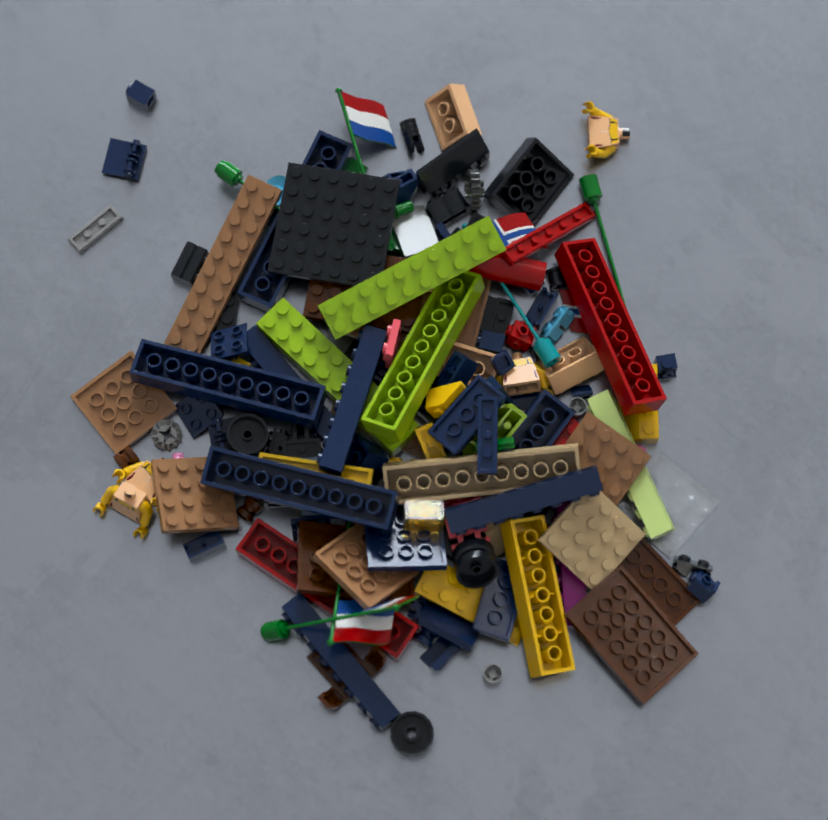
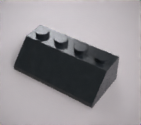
M478 129L473 130L416 171V175L420 180L418 187L429 200L435 197L439 198L448 187L453 188L458 184L459 179L468 177L469 169H475L478 166L482 167L489 161L490 151Z

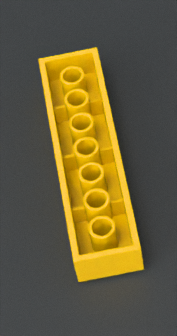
M545 515L500 523L530 678L576 670L553 555L537 540L547 529Z

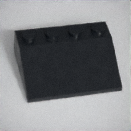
M536 137L526 138L486 189L484 197L505 215L526 213L533 226H535L575 174Z

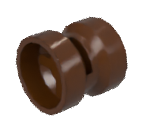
M129 445L124 448L122 454L117 453L113 456L121 469L140 461Z
M246 497L243 506H239L236 512L245 521L251 523L254 519L253 515L259 513L262 507L254 499Z

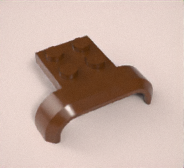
M347 642L342 643L371 678L386 664V654L378 645H375L367 656L361 659ZM317 652L310 653L307 659L332 686L326 692H322L317 698L327 709H336L349 699V696L344 691L346 687L342 682L338 684L331 676L332 670L329 667L325 668L318 659L321 657Z

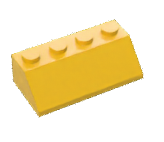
M652 364L658 378L657 364ZM618 402L619 409L635 443L657 444L659 440L658 411L625 416Z

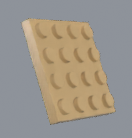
M600 491V494L597 496L589 497L585 495L581 497V500L569 503L537 540L590 590H593L619 566L646 534Z

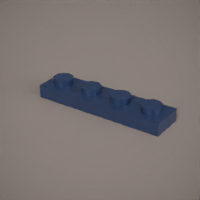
M478 396L477 474L497 475L498 396Z

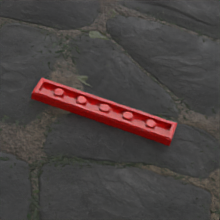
M584 202L505 246L507 250L500 254L510 266H513L596 218V214Z

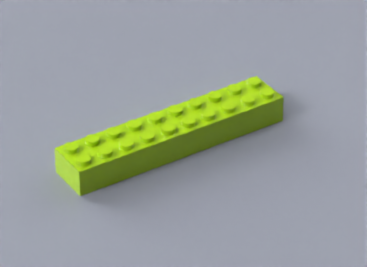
M487 216L319 304L317 307L336 340L507 249L490 217Z
M466 271L433 289L361 418L366 431L401 442L485 289L480 274Z
M282 298L256 323L258 329L313 383L326 386L327 396L336 403L337 399L340 400L342 393H340L341 385L348 378L346 376L347 367L349 364L352 365L353 362L285 298ZM374 382L372 383L362 416L379 387ZM361 419L359 422V426L392 457H395L416 436L414 429L420 427L413 419L401 442H397L366 431Z

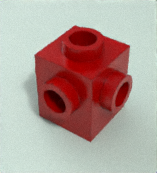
M516 320L512 325L509 324L504 334L507 336L506 344L524 352L532 345L534 335L524 321Z

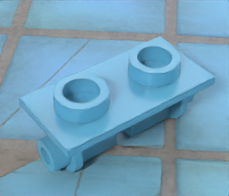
M563 305L558 307L553 313L554 317L542 327L540 336L548 337L552 343L557 342L564 332L559 328L560 325L567 329L574 320L575 313L569 310V307Z

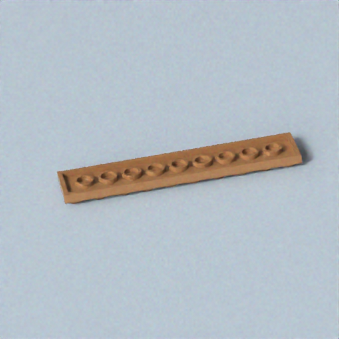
M248 174L164 342L165 345L200 354L203 353L211 333L214 331L283 192L281 189Z

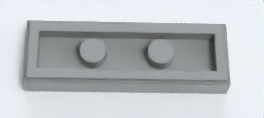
M109 204L67 240L81 254L122 221L123 217L112 204Z

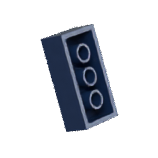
M544 389L539 392L525 411L527 417L511 436L514 438L515 448L500 451L552 446L576 412Z

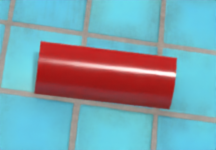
M498 254L468 271L480 274L482 278L540 291L545 278L547 263L525 258L510 266L503 256Z

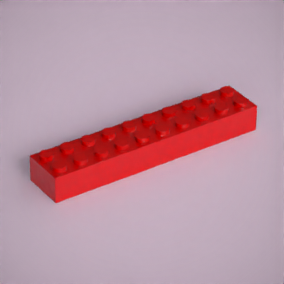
M589 238L562 242L554 256L624 415L630 416L658 411L667 400L666 395L596 239Z
M257 518L236 547V553L296 593L297 543L260 518ZM302 594L309 603L331 618L333 617L336 597ZM340 597L339 601H340V600H355V599H352V598H341V597ZM394 611L390 643L378 645L379 648L398 662L413 640V637L419 631V625L398 611Z

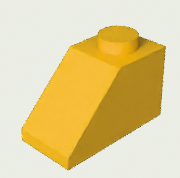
M462 381L429 389L426 395L425 409L434 419L440 418L466 389V386Z

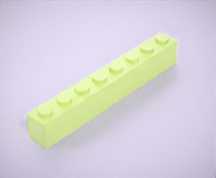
M607 389L587 399L589 402L587 408L591 414L636 445L612 391ZM645 466L629 488L627 495L629 500L634 502L637 507L635 513L638 519H642L644 522V533L647 537L656 540L675 531V528Z

